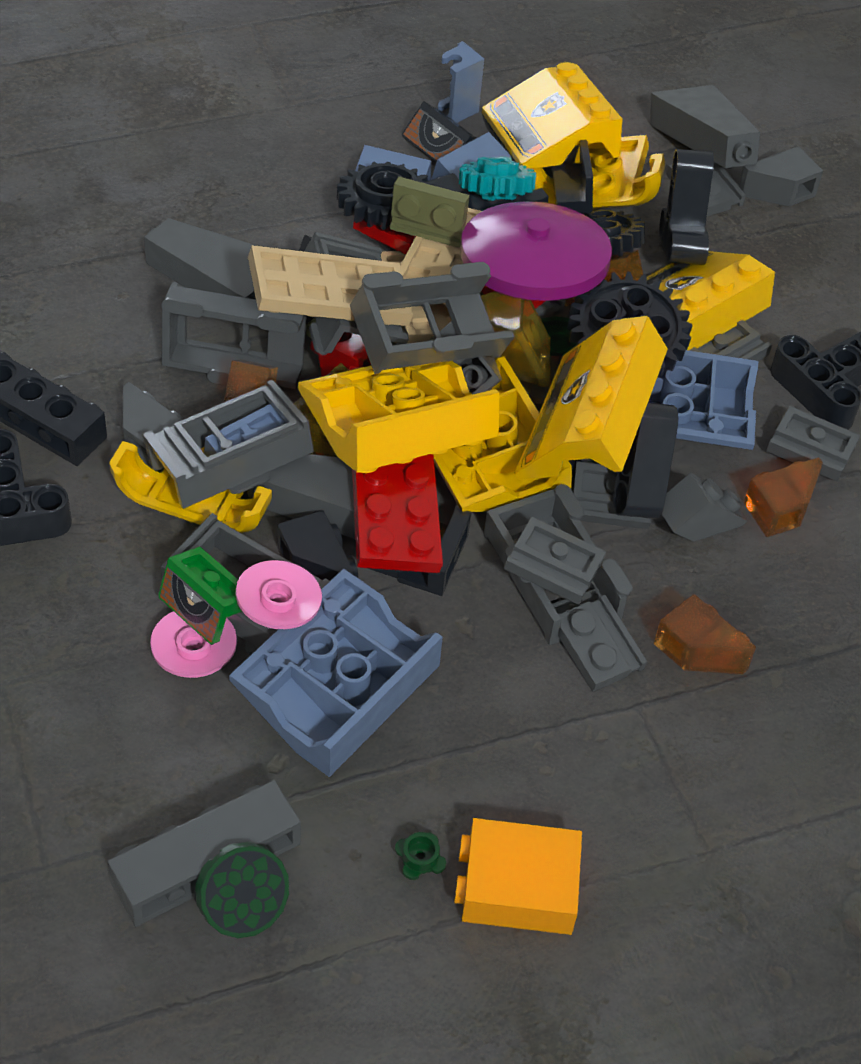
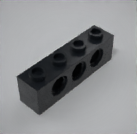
M0 351V422L73 465H80L107 439L105 412L95 403L84 401L72 394L65 386L56 385L42 377L35 369L21 365L11 359L7 353Z

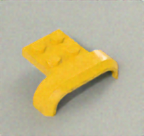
M647 135L621 137L620 157L613 158L601 142L588 144L593 173V209L638 206L649 202L657 195L665 171L664 154H652L649 159L650 170L641 177L649 148ZM580 145L574 163H580ZM543 167L534 168V172H536L535 190L542 188L549 196L548 203L556 205L553 180L545 173Z
M122 441L109 462L110 471L117 486L128 498L145 507L199 525L213 513L217 515V520L240 533L252 531L258 526L272 500V490L261 486L256 488L254 497L251 499H241L244 492L232 494L227 489L183 509L179 504L173 478L165 468L162 473H159L147 466L140 458L136 445Z

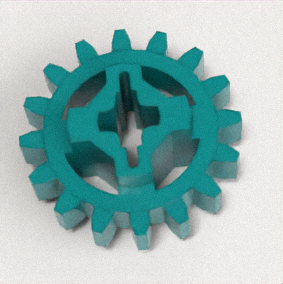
M479 157L478 162L462 164V167L459 169L460 187L468 188L470 192L476 191L475 194L482 195V199L492 201L496 199L514 200L517 198V194L525 195V192L532 193L535 190L536 172H534V169L526 168L525 165H519V162H513L510 157Z

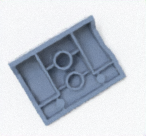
M686 350L683 360L676 362L673 371L665 368L663 376L661 378L657 377L648 403L669 404L677 408L679 420L676 439L753 450L756 410H753V392L758 361Z
M345 569L340 571L321 589V606L317 615L311 621L293 629H278L229 675L231 683L298 755L328 777L440 666L443 639L437 632L420 636L394 617L382 594Z

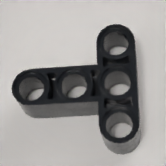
M675 150L667 208H662L659 223V237L669 263L706 264L709 250V235L705 226L714 167L712 151Z
M861 332L822 353L800 336L787 335L779 340L771 365V375L813 416L849 430L853 425L861 403V391L858 388L861 385Z
M647 403L622 472H617L613 503L615 513L618 516L656 519L661 516L666 499L678 429V411L674 405Z
M0 429V546L56 538L64 535L69 531L72 524L69 498L66 490L56 484L25 487L16 435L9 430Z

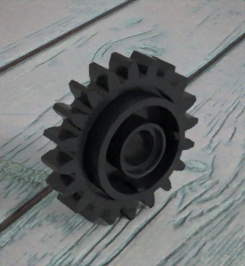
M372 162V165L367 167L360 164L358 165V171L349 169L347 170V176L340 177V183L337 184L338 208L344 209V216L354 215L355 223L365 221L369 228L376 225L381 226L382 230H386L392 222L394 183L398 177L433 186L434 182H428V175L417 176L418 169L409 170L405 168V164L396 165L390 162L377 164Z

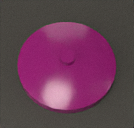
M526 201L497 205L474 216L466 224L462 232L460 253L463 264L484 262L490 267L491 277L485 284L488 288L516 298L548 301L575 297L590 291L600 284L609 271L612 247L606 232L595 221L582 213L555 204Z

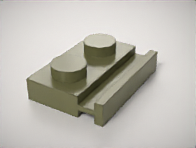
M398 177L394 183L390 229L460 248L462 232L466 226L470 195Z

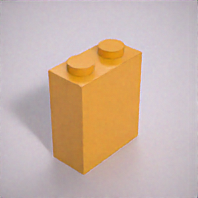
M473 818L471 834H462L459 862L467 863L466 876H457L454 903L463 904L461 922L572 935L578 914L582 831Z

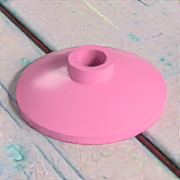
M270 560L254 564L241 574L236 586V600L242 612L252 621L273 629H293L308 623L317 615L321 606L322 592L317 580L304 568L286 561Z
M173 611L157 623L152 632L150 643L155 661L164 670L176 676L196 678L210 675L223 668L235 653L237 638L234 626L226 618L220 641L211 645Z

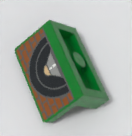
M197 547L168 558L159 591V598L209 644L213 645L220 641L227 617L242 612L236 600L238 579L203 548Z

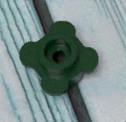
M417 832L410 835L407 839H400L396 843L395 852L402 858L404 864L402 873L407 879L416 880L421 874L429 872L439 874L444 871L446 859L439 854V839L435 834ZM418 853H422L425 855V857L423 859H419L416 855Z

